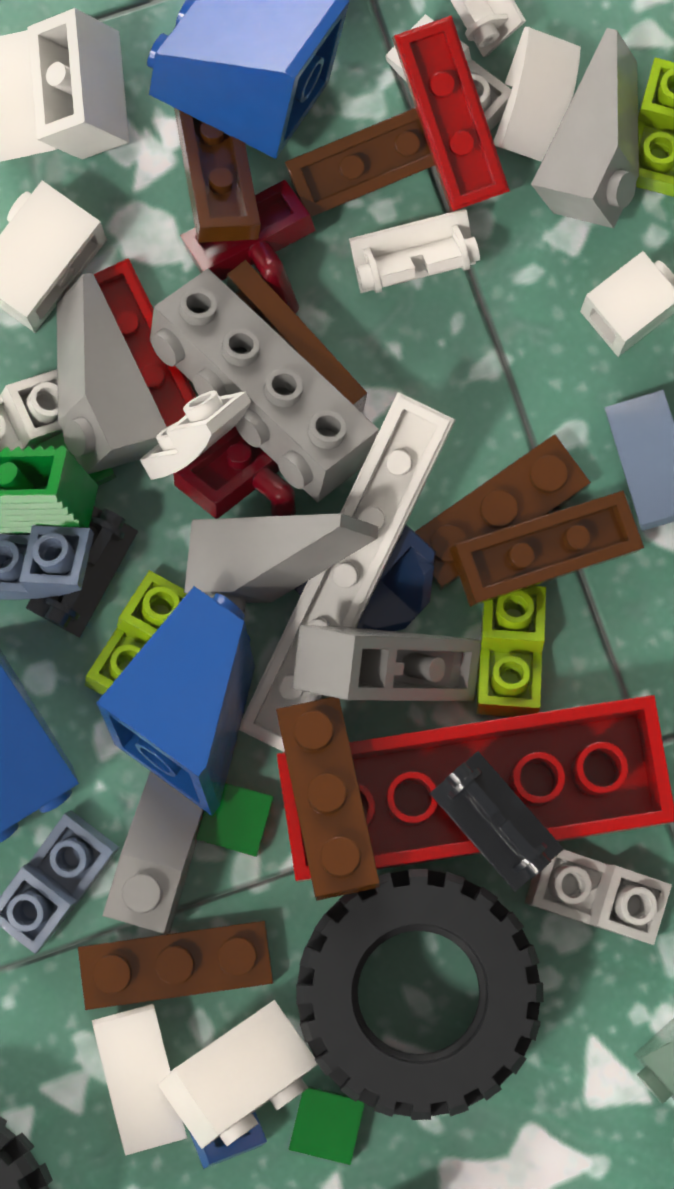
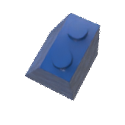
M186 0L178 14L173 31L169 36L164 33L160 34L150 50L147 66L152 68L153 71L149 95L276 159L329 83L350 0Z
M193 586L97 701V706L115 746L212 816L221 803L255 670V663L249 643L251 639L247 634L243 620L245 615L242 610L230 599L219 593H216L211 598Z
M0 649L1 843L18 829L19 821L39 809L41 813H45L64 803L72 794L71 788L78 785L79 782L71 762Z

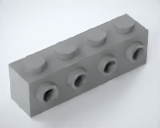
M206 269L154 306L150 342L158 357L169 366L175 365L193 382L198 395L209 391H217L219 396L246 391L251 403L244 416L236 424V428L249 445L260 447L278 464L281 474L293 487L303 488L318 503L362 468L379 429L210 269Z

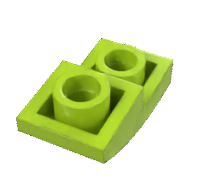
M655 57L638 113L639 177L636 181V187L674 197V62Z
M149 570L118 617L116 630L87 673L85 686L103 695L187 595V593H184L185 589Z
M533 586L483 603L476 714L514 717L540 712L542 651L545 642L546 587Z

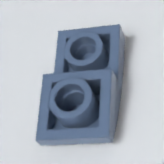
M664 390L604 407L641 531L674 522V421Z
M32 525L30 536L0 534V600L47 598L80 591L94 536L93 531L90 528Z
M72 810L66 812L31 861L20 868L0 896V927L34 954H37L79 903L120 847Z

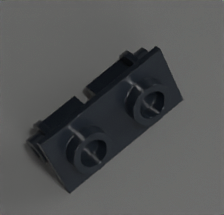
M94 506L89 526L94 536L82 589L55 597L30 599L26 609L80 638L136 537L138 530L125 524L126 520L120 515L105 508L102 511Z
M479 751L456 768L440 785L429 793L514 892L529 879L541 872L551 863L554 857L564 850Z

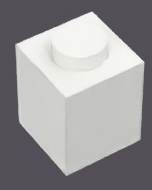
M642 251L589 292L585 297L580 312L619 357L674 314V274L663 262L656 261L653 263L646 253Z

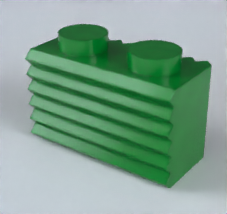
M41 445L35 450L30 446L24 450L17 446L12 451L7 446L0 451V533H31L32 525L89 528L99 486L64 445H61L58 449L51 445L46 450Z

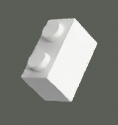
M76 8L28 26L37 140L82 160L129 143L119 31Z
M43 180L32 194L27 191L15 201L7 217L9 224L0 234V308L34 333L37 332L56 307V303L70 289L107 241L101 222Z
M273 1000L174 1068L158 1086L201 1149L218 1137L222 1139L226 1146H229L259 1124L252 1114L257 1109L270 1101L275 1109L279 1110L308 1089L302 1077L318 1064L277 1002Z

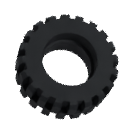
M408 869L394 873L389 872L378 876L379 888L343 895L323 915L314 928L299 964V976L296 984V1004H298L300 1027L305 1042L308 1043L318 1066L326 1076L328 1075L340 1087V1091L355 1102L359 1100L373 1107L375 1112L391 1117L393 1114L409 1116L412 1120H431V1116L448 1113L450 1116H454L468 1111V1106L483 1098L487 1101L502 1090L500 1085L512 1073L516 1075L527 1058L524 1055L531 1041H536L541 1024L538 1021L540 1002H544L543 982H540L537 964L540 962L534 945L529 943L522 929L524 928L513 911L510 912L497 900L498 897L486 888L479 887L465 880V877L449 872L443 873L428 869ZM410 931L432 932L454 942L471 961L478 980V1006L468 1029L451 1045L431 1053H407L385 1044L368 1027L359 1006V978L369 956L386 940Z

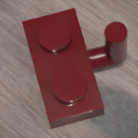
M285 179L255 195L261 223L258 240L198 243L195 227L180 235L186 251L200 273L210 269L223 281L227 279L229 272L246 259L250 265H255L262 278L295 314L298 312V301L284 265L275 252L316 230L309 212Z
M236 425L188 466L173 473L174 485L215 519L220 518L256 489L271 501V516L296 515L294 488L276 474L280 471L278 464L260 447L249 445L239 434Z

